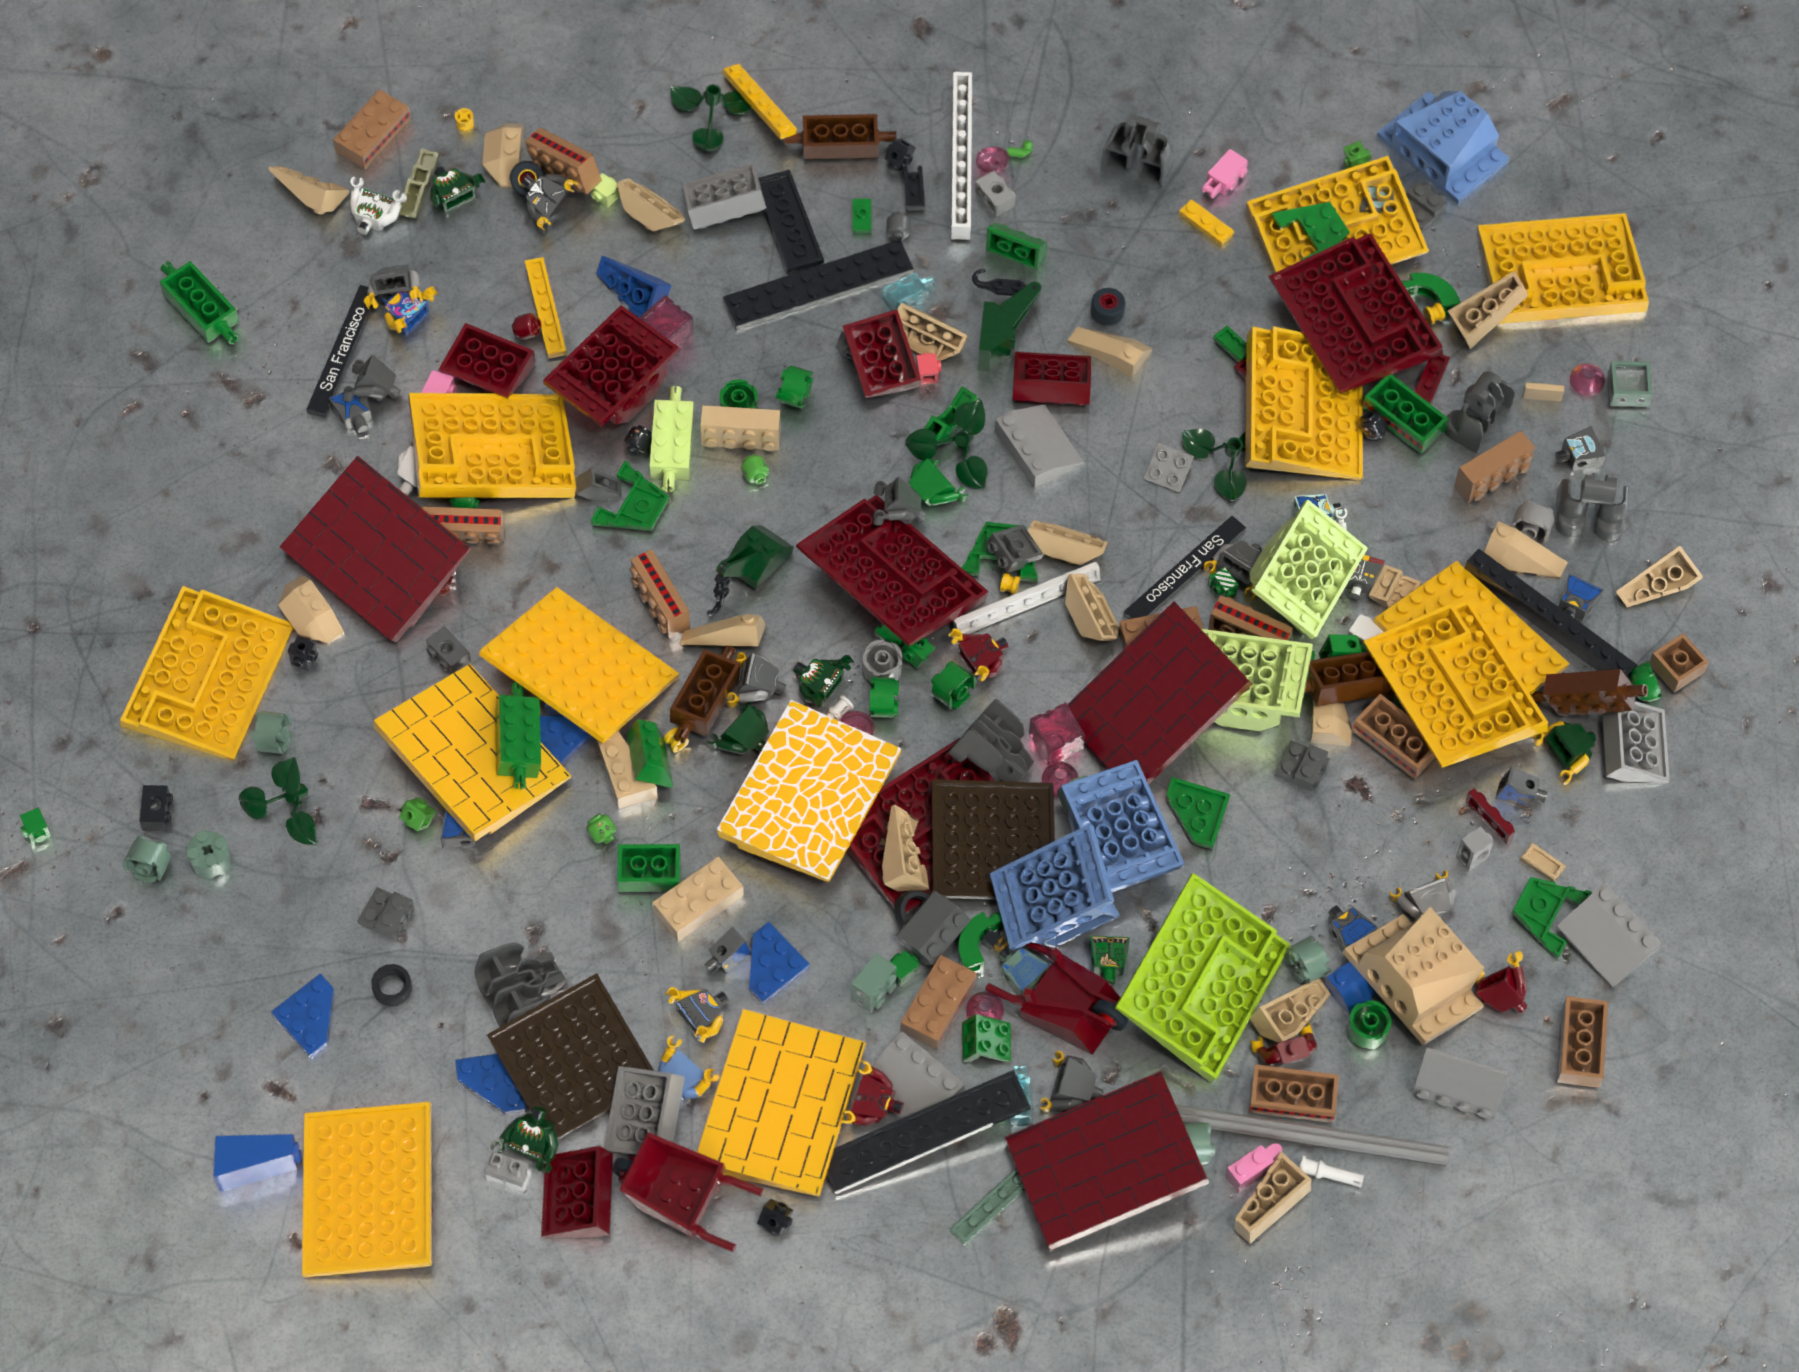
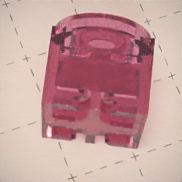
M666 295L639 317L677 345L679 351L684 347L686 340L694 334L693 316L685 310H681V307L679 305L676 306L674 301Z
M1067 703L1055 707L1052 711L1048 710L1043 715L1039 714L1030 718L1029 734L1035 743L1038 754L1045 760L1047 765L1066 761L1074 753L1083 750L1085 734Z

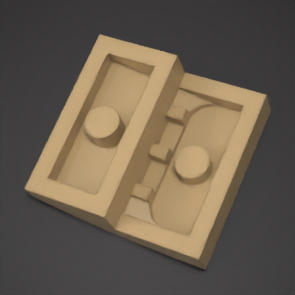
M1384 565L1369 594V598L1388 609L1421 586V581L1404 576L1402 570Z

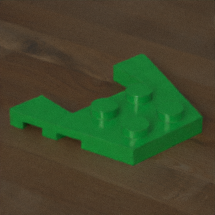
M1331 202L1272 213V218L1280 230L1298 221L1317 250L1302 258L1301 261L1343 242L1350 233Z
M624 461L617 473V479L633 485L617 514L598 507L590 520L591 525L652 531L669 502V496L652 482L647 481L638 470L635 471L628 462Z
M986 522L962 569L971 576H979L981 559L998 560L995 554L990 553L987 548V542L992 533L1020 525ZM1034 561L1026 563L1023 569H1021L1020 581L1038 582Z
M1530 877L1511 913L1554 958L1558 959L1567 941L1550 932L1549 928L1563 901L1566 900L1578 907L1593 892L1577 890L1571 886L1564 887L1556 885L1554 882Z

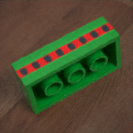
M1392 374L1384 377L1364 396L1362 409L1366 412H1380L1388 424V429L1420 454L1446 430L1449 418Z

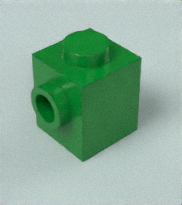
M39 807L20 815L24 825L20 827L24 838L29 837L32 844L42 842L51 836Z
M906 950L901 954H895L890 960L896 966V984L900 988L919 973V960L915 955L909 954Z

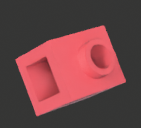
M936 353L917 355L916 367L921 379V385L938 383L941 362L936 359Z

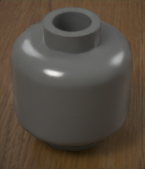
M894 212L887 218L886 234L894 241L899 239L903 241L910 235L911 220L905 213Z

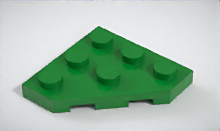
M1172 777L1166 793L1167 801L1192 843L1213 850L1230 794Z

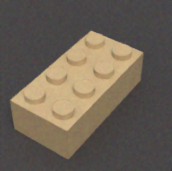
M702 405L700 424L701 446L711 448L715 446L726 447L728 449L745 448L747 450L764 449L766 451L779 450L781 432L780 410Z
M718 856L653 901V913L676 941L679 942L744 896L743 885Z

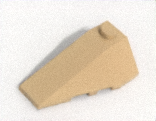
M269 166V171L306 206L314 209L313 212L318 214L333 212L350 191L332 182L327 184L319 182V178L302 176L303 173L283 166Z
M893 805L891 806L882 864L883 882L886 886L896 891L928 890L927 871L925 865H921L918 855L921 854L920 849L916 847L912 840L914 831L908 813L900 807Z
M1319 978L1259 1007L1250 1017V1021L1261 1036L1279 1043L1287 1041L1298 1035L1331 993Z

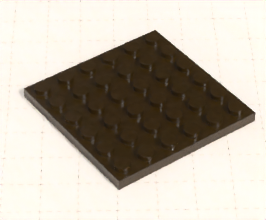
M932 779L931 781L932 892L936 891L945 898L997 900L990 873L1055 841L1054 783Z
M597 973L487 1034L488 1040L532 1114L535 1106L545 1108L544 1119L554 1123L557 1139L564 1137L611 1110L618 1066L654 1071Z

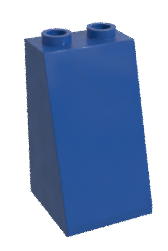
M293 1134L215 1137L213 1176L219 1191H227L297 1170V1163L301 1162V1149H299V1142H295Z

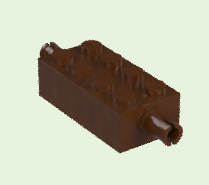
M877 114L803 115V131L784 138L785 145L801 144L803 146L804 159L878 158V144L880 142H892L893 139H897L896 131H880L878 129Z
M725 646L721 655L704 649L670 708V723L680 726L674 734V739L677 742L682 738L680 743H685L691 731L703 736L708 735L727 701V694L732 692L740 678L741 663L732 660L736 654V649L731 646L730 650H728L730 646Z
M1362 652L1311 660L1304 692H1309L1316 706L1377 697L1379 694L1389 695L1391 687L1370 653Z
M1621 669L1547 674L1544 690L1541 692L1535 691L1531 694V697L1536 704L1549 703L1556 713L1561 716L1573 714L1586 715L1588 713L1604 714L1606 712L1622 713L1624 711H1633L1635 697H1646L1648 688L1646 684L1633 685Z

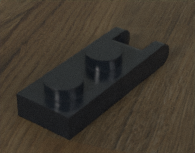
M922 165L918 166V172H908L907 166H903L906 211L925 210Z

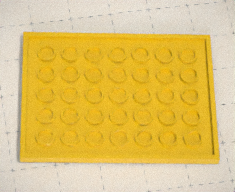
M1458 561L1452 563L1376 616L1373 621L1385 632L1450 603L1455 606L1469 600L1530 695L1545 685L1547 674L1561 673L1570 664L1475 576L1464 569L1465 567Z
M558 587L548 593L480 649L479 656L603 744L673 684L680 674Z
M419 1102L304 1113L303 1277L432 1266L431 1103Z

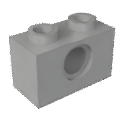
M995 171L976 180L975 192L995 217L1015 207L1016 195L1014 191L1006 186L1003 177L998 176Z
M1480 826L1461 839L1456 857L1468 872L1488 859L1494 842L1491 834L1488 831H1484Z

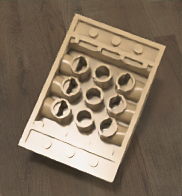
M1431 907L1413 923L1402 914L1348 946L1343 951L1345 957L1422 1045L1427 1044L1482 1010L1484 1006L1471 991L1484 969L1483 965Z

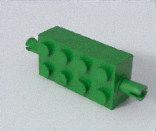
M169 261L165 262L166 265L163 264L160 270L167 277L159 281L163 295L208 343L219 335H222L229 344H234L232 339L237 342L239 335L231 327L236 325L239 319L237 311L191 261L177 270Z
M517 682L511 684L512 696L499 695L495 708L497 775L513 776V787L518 789V784L520 783V789H524L526 787V777L537 778L541 767L540 700L537 697H524V687L519 684V688H517Z

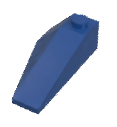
M601 256L596 272L604 283L618 294V298L629 306L628 309L633 314L644 319L652 312L645 320H649L666 303L672 286L655 276L606 256ZM664 300H666L659 308H657L658 305H660Z
M1351 962L1344 964L1331 973L1325 981V986L1331 993V996L1349 1016L1355 1005L1371 1000L1376 992Z

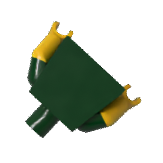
M1558 721L1548 726L1547 731L1532 736V739L1540 738L1535 741V746H1541L1545 738L1564 766L1571 768L1560 773L1559 779L1563 775L1569 778L1564 782V785L1569 784L1572 775L1580 772L1588 764L1592 756L1591 750L1595 747L1594 742L1596 741L1595 733L1592 731L1586 732L1581 724H1571L1563 721Z

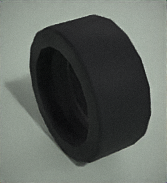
M916 890L902 893L894 904V915L897 922L903 927L908 921L905 914V906L909 899L918 898L923 903L929 895L923 891Z
M386 964L380 967L374 973L371 980L375 998L387 1006H396L405 1002L412 991L410 975L400 965ZM389 975L400 976L404 981L403 989L394 995L384 994L380 990V981Z

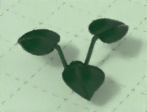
M671 85L670 97L674 106L679 110L692 111L695 105L700 106L704 99L707 105L710 106L708 129L699 128L692 135L693 143L704 151H715L723 143L722 132L716 129L711 130L713 107L721 102L723 107L727 106L728 112L736 115L745 114L751 109L749 103L739 92H728L723 95L720 87L717 85L707 86L703 96L697 89Z
M981 399L962 404L956 409L954 414L955 423L958 427L964 429L952 438L935 442L936 434L929 429L916 430L906 438V447L919 460H930L936 455V446L955 441L957 446L965 448L963 454L964 461L956 465L958 479L971 488L982 489L986 487L988 469L985 461L978 456H970L967 459L968 449L970 448L969 444L973 441L974 435L980 433L985 425V409Z
M1198 428L1183 430L1182 442L1184 448L1189 455L1194 456L1196 459H1206L1209 451L1215 452L1225 448V454L1231 457L1229 471L1222 470L1218 472L1214 479V486L1218 493L1229 501H1235L1240 498L1246 488L1247 481L1242 471H1233L1235 457L1239 455L1240 451H1245L1246 432L1240 438L1232 437L1227 443L1224 442L1222 445L1213 448L1215 438L1210 431Z
M295 757L275 764L271 771L275 785L281 787L282 791L286 793L265 800V793L262 789L248 787L239 794L238 799L241 807L247 815L254 819L265 817L268 812L266 804L285 798L290 804H296L291 812L292 818L286 821L289 835L302 844L313 845L318 843L316 826L312 817L303 811L296 813L299 806L302 805L301 800L308 796V789L304 784L300 783V773Z

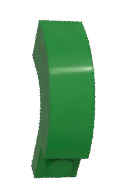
M1411 273L1409 281H1402L1411 297L1423 296L1430 299L1434 304L1440 303L1445 311V316L1450 315L1448 310L1461 303L1455 289L1447 281L1436 275Z
M961 386L949 407L937 417L932 415L924 429L932 430L936 434L937 442L952 438L961 429L955 423L954 414L956 409L962 404L978 400L979 396Z
M984 912L979 913L962 930L958 950L960 965L974 972L984 969L985 961L978 945L990 929L994 932L1004 929L1000 912L992 914L989 918L986 917Z

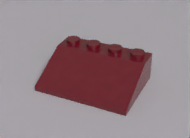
M898 309L842 326L865 398L903 392L921 386V379Z
M465 323L440 365L439 371L508 399L528 377L536 363L534 350Z
M1015 352L1012 400L1019 402L1036 401L1038 403L1053 402L1057 404L1070 403L1080 406L1090 404L1091 356Z
M599 1145L555 1154L553 1161H550L552 1165L551 1172L546 1173L544 1171L541 1237L593 1238L609 1235L613 1153Z

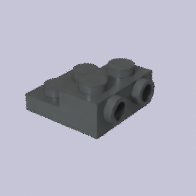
M1419 180L1406 191V196L1422 233L1446 210V198L1441 193L1436 194L1433 192L1428 183H1421Z
M1024 525L992 533L987 542L988 551L995 554L999 567L1004 568L1007 573L1023 569L1026 563L1040 560L1044 555Z
M1290 740L1274 776L1312 792L1314 785L1318 786L1321 781L1322 775L1320 772L1322 768L1326 770L1329 764L1328 751L1311 744L1309 747Z
M376 887L357 923L395 940L397 935H401L406 919L410 918L414 913L413 900L397 892L392 894Z

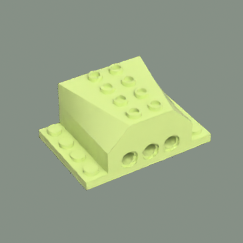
M1306 500L1296 516L1285 522L1266 543L1250 570V581L1254 584L1251 591L1289 620L1301 635L1305 633L1313 639L1318 635L1368 548L1312 502Z
M1202 629L1253 683L1214 721L1216 724L1224 727L1263 731L1280 725L1281 715L1300 717L1313 644Z

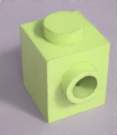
M602 173L600 175L602 181L591 190V197L608 208L620 197L616 181Z

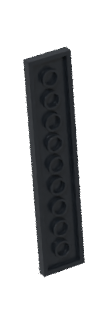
M899 239L723 296V301L736 330H740L914 273V268Z
M1014 1070L835 1147L827 1171L828 1178L835 1194L841 1193L1026 1112L1031 1107Z

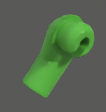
M1025 140L1020 148L1008 147L1007 156L1024 158L1033 150L1032 141Z

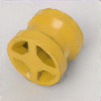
M467 108L456 111V128L461 132L472 130L474 127L472 111Z
M1435 303L1433 307L1427 306L1423 308L1424 318L1430 326L1435 324L1436 321L1441 322L1446 318L1445 311L1440 303Z
M1005 572L1001 581L1000 591L1010 592L1011 595L1016 594L1021 577H1012L1009 573Z
M679 727L671 729L663 738L666 744H670L671 750L674 753L681 751L689 743L688 738L685 743H680L682 738H680L679 742L674 739V734Z

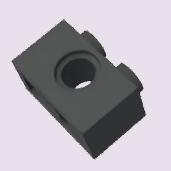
M445 626L426 639L427 653L439 661L440 667L445 672L448 670L453 674L471 662L470 652Z

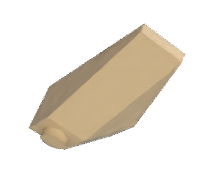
M1077 327L1067 340L1071 345L1133 378L1152 352V348L1137 340Z
M1499 521L1484 553L1506 569L1516 571L1517 574H1523L1524 572L1535 574L1539 577L1560 579L1568 563L1521 531Z
M1677 546L1615 592L1626 607H1631L1688 589L1702 579L1703 576L1682 547Z
M745 614L685 630L681 637L680 645L759 646L766 622L760 615Z
M1312 699L1310 743L1351 746L1352 726L1344 702L1316 706Z

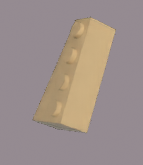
M1514 271L1448 310L1471 349L1517 307L1528 294Z
M1280 1152L1273 1166L1271 1165L1262 1182L1258 1184L1253 1195L1249 1197L1236 1216L1235 1230L1251 1244L1311 1191V1178L1283 1152Z

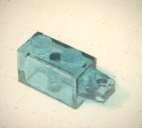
M915 272L883 288V300L891 311L898 309L900 303L911 307L920 305L927 300L930 290L936 288L937 282L933 275L920 279Z
M1015 1066L1014 1072L1031 1109L1010 1118L1012 1127L1032 1126V1082L1028 1075L1027 1066Z

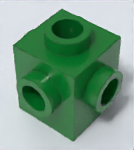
M923 638L911 646L903 642L902 645L904 647L901 652L904 659L917 669L931 656L935 648L926 638Z

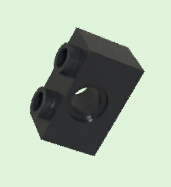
M143 785L139 820L142 831H167V825L171 824L169 805H173V793H170L168 785ZM157 806L161 807L158 810H153Z

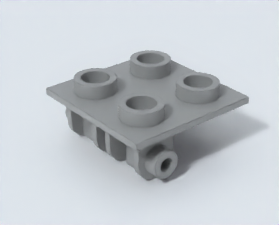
M1158 443L1144 479L1180 493L1188 471L1192 468L1194 456Z

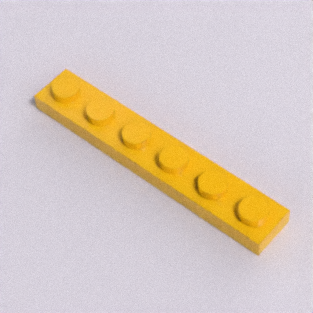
M739 63L723 68V75L779 139L796 134L797 128Z
M544 258L525 260L537 316L542 323L541 332L547 357L549 359L567 355Z

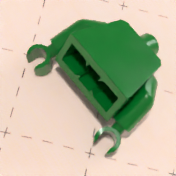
M933 458L923 460L913 466L908 483L928 506L953 501L965 502L967 500L968 494L962 495L965 488L960 487L956 492L954 486L938 470L939 459L932 461Z

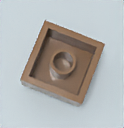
M1684 633L1653 652L1649 661L1652 669L1674 693L1704 674L1709 663Z

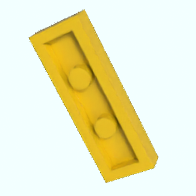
M1192 199L1179 210L1181 217L1221 247L1234 235V230Z

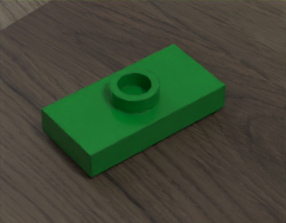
M852 199L853 234H871V199Z
M1228 325L1213 336V340L1238 363L1247 357V343Z

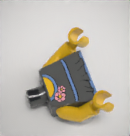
M670 987L666 991L665 995L671 996L668 1002L672 1004L675 1000L677 1001V1012L693 1031L694 1036H697L701 1042L718 1034L724 1018L721 1007L729 1002L728 997L723 991L714 997L707 989L677 990L674 987Z

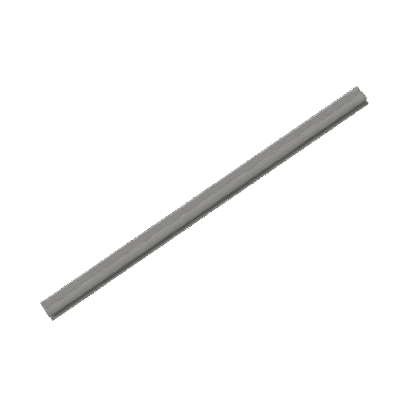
M1176 1104L1184 1124L1204 1122L1209 1123L1210 1128L1214 1130L1447 1165L1449 1146Z

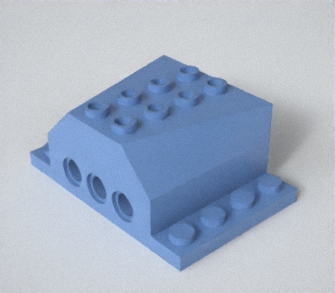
M1427 91L1377 132L1378 138L1457 204L1505 166L1510 159L1496 147L1499 135L1488 113L1461 91H1444L1437 97L1430 91Z
M1137 760L1061 786V791L1068 804L1067 816L1071 831L1074 832L1088 824L1094 826L1112 892L1184 868L1185 863Z
M1088 824L990 873L1007 940L1012 950H1016L1030 942L1055 948L1120 917L1113 903L1114 898L1093 825Z

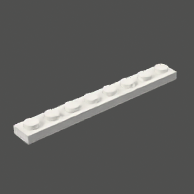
M1093 562L953 620L954 629H959L962 633L969 634L1063 596L1067 591L1069 574H1086L1089 581L1092 583L1101 580L1099 565Z

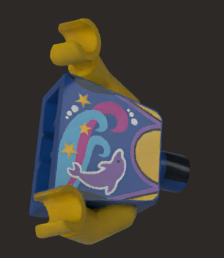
M430 286L421 292L423 301L421 302L420 298L417 297L414 299V303H412L410 291H399L395 296L385 293L381 301L386 304L384 307V318L388 328L396 330L398 333L402 332L406 336L430 312L427 300L433 302V296L438 295L434 287Z

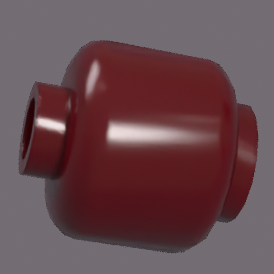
M533 313L517 316L512 323L514 335L521 340L538 336L542 327L541 320Z

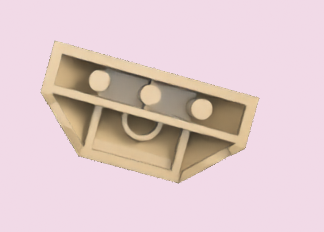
M505 123L485 133L482 166L500 187H512L510 172L522 159L525 124Z
M630 178L617 183L624 210L633 219L644 224L647 229L655 231L685 221V218L678 209L641 184L634 183Z
M900 303L898 312L911 350L919 354L936 353V359L940 361L961 353L969 335L921 310Z
M1033 520L1028 529L1029 534L1043 554L1048 555L1052 559L1065 560L1072 565H1082L1102 555L1108 546V542L1100 538L1056 524Z
M1069 574L1065 604L1080 635L1100 641L1116 640L1119 625L1104 595L1088 580L1086 574Z
M302 575L285 585L278 607L299 636L329 644L344 635V631L332 608L309 578Z

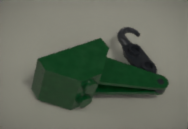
M979 269L972 275V282L976 287L986 289L996 295L1012 296L1000 305L996 302L984 301L978 371L989 372L1010 357L1011 350L1015 349L1016 329L1041 295V284L1031 282L1026 285L1020 280L1000 278L987 282L979 281L978 275L986 272L985 269Z
M751 526L739 538L729 557L722 560L716 568L718 574L715 577L716 586L713 590L716 604L712 610L707 611V615H715L723 606L724 599L730 592L728 587L731 577H739L757 589L793 554L794 546L764 526Z

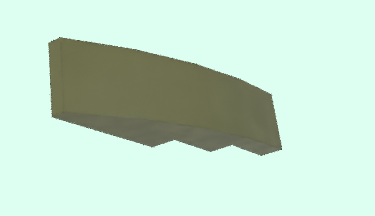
M426 149L420 150L417 163L414 164L410 179H407L404 189L407 199L400 203L401 209L398 215L413 219L417 218L440 157L438 152Z

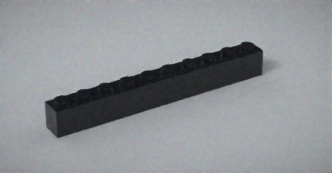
M1478 548L1466 561L1464 569L1475 576L1496 597L1596 671L1621 669L1630 680L1629 675L1637 666L1635 662Z

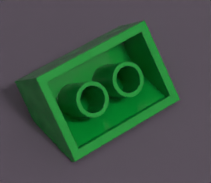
M994 223L987 228L986 251L1038 270L1047 253V242L1040 238L1029 236L1022 231L1013 230L1006 225Z
M637 719L627 734L635 780L672 788L673 781L666 744L657 724Z

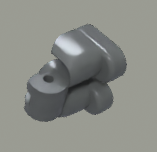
M1131 114L1127 122L1120 123L1112 129L1103 148L1101 164L1105 165L1110 152L1113 151L1128 156L1126 169L1129 170L1140 146L1142 148V155L1139 160L1138 173L1141 174L1145 163L1160 167V185H1163L1173 164L1174 150L1168 139L1159 133L1160 123Z
M1483 372L1476 383L1467 388L1464 396V406L1461 410L1451 411L1447 415L1449 420L1445 434L1458 444L1477 453L1483 438V432H1487L1489 425L1494 423L1500 405L1511 408L1516 394L1515 388L1503 381L1498 375L1492 372Z
M1592 473V475H1585L1582 480L1580 500L1571 498V480L1563 479L1556 496V529L1567 537L1579 535L1585 526L1588 505L1592 503L1595 504L1594 530L1596 535L1605 541L1619 539L1625 527L1629 502V486H1624L1622 502L1614 504L1617 478L1606 475L1604 481L1595 480V473Z
M998 699L992 701L948 752L958 762H963L968 758L984 771L992 774L995 772L1005 782H1019L1034 763V760L1031 759L1030 754L1024 749L1021 741L1025 734L1023 723Z
M508 943L479 955L474 971L475 979L484 996L496 993L493 1002V1012L500 1027L548 1001L551 998L549 994L557 991L566 983V979L562 971L559 970L551 952L536 958L529 957L522 960L521 954L524 946L519 943ZM525 977L530 979L527 983L520 982L502 989L504 985Z

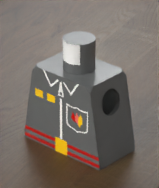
M1367 555L1362 557L1345 587L1350 589V598L1359 600L1362 593L1370 594L1383 569L1385 560Z

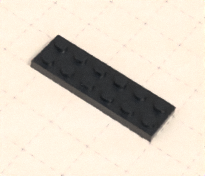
M790 169L759 177L766 205L764 211L787 272L823 264L822 252Z

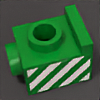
M1226 567L1209 575L1207 584L1209 588H1213L1217 596L1222 595L1232 599L1237 595L1239 585Z

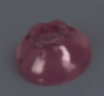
M1000 147L983 148L975 157L978 169L987 174L992 171L996 173L1004 171L1008 167L1010 160L1008 152Z
M1583 363L1576 366L1571 372L1570 384L1581 395H1596L1604 387L1605 375L1598 366L1591 363ZM1590 370L1595 376L1588 378L1584 375V372Z
M848 712L840 719V722L872 736L874 735V722L864 712Z
M1055 762L1045 768L1042 774V783H1054V796L1058 797L1057 790L1070 780L1078 778V774L1070 764ZM1062 770L1066 772L1067 776L1064 779H1058L1055 776V772Z
M990 992L976 993L969 999L966 1005V1016L970 1018L978 1014L1002 1020L1004 1014L1003 1003L998 996ZM982 1001H988L992 1007L984 1011L979 1007V1004Z

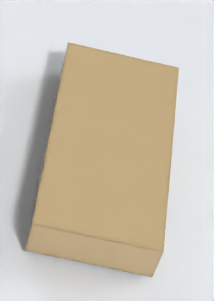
M1526 382L1523 390V399L1561 402L1564 386Z
M1534 843L1529 846L1520 858L1523 863L1551 882H1555L1566 868V865Z

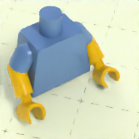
M675 1035L669 1036L667 1039L669 1047H666L661 1057L658 1072L672 1073L685 1077L681 1101L701 1097L711 1085L710 1082L717 1081L719 1075L715 1074L711 1078V1073L714 1069H706L703 1072L679 1049L676 1051L675 1048L682 1045V1040L678 1039L676 1045H674L673 1038Z

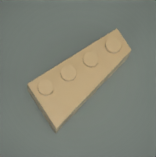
M619 731L604 744L595 738L619 809L658 798L655 784L635 780L630 748Z

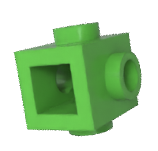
M1361 141L1343 147L1345 154L1343 160L1347 169L1370 162L1369 160L1372 159L1370 151L1364 149Z
M418 797L407 800L403 804L399 818L408 827L420 831L429 827L436 811L424 799Z

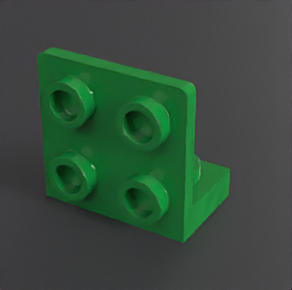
M978 1014L963 1021L962 1061L970 1063L983 1056L1007 1063L1010 1062L1011 1024Z

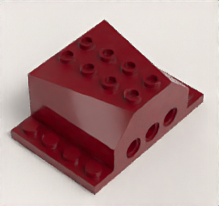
M620 305L543 379V384L601 427L609 420L615 425L627 423L655 398L667 375V363L679 352V347Z

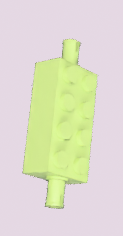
M675 386L670 387L669 400H655L650 478L663 479L662 490L668 492V485L670 487L669 492L675 490V479H690L694 401H681L682 388L679 386L676 387V393L674 391Z

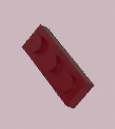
M1446 355L1428 360L1415 390V393L1430 404L1450 360V357Z
M1475 788L1469 791L1466 802L1506 844L1512 841L1515 834L1513 825L1509 821H1505L1500 815L1499 810L1487 802L1484 794L1478 792Z

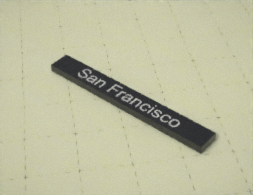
M359 285L306 408L307 413L322 417L327 415L330 408L329 397L334 396L373 307L371 304L368 309L364 303V298L368 296L367 286Z
M1229 517L1124 611L1123 615L1128 619L1152 615L1204 568L1205 562L1212 561V557L1223 545L1233 543L1246 531V527L1235 517Z

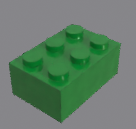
M618 844V892H668L680 883V844Z

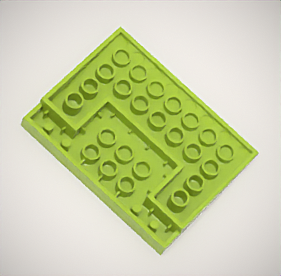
M1192 873L1115 1009L1202 1077L1212 1082L1217 1079L1291 944L1278 936L1276 929Z

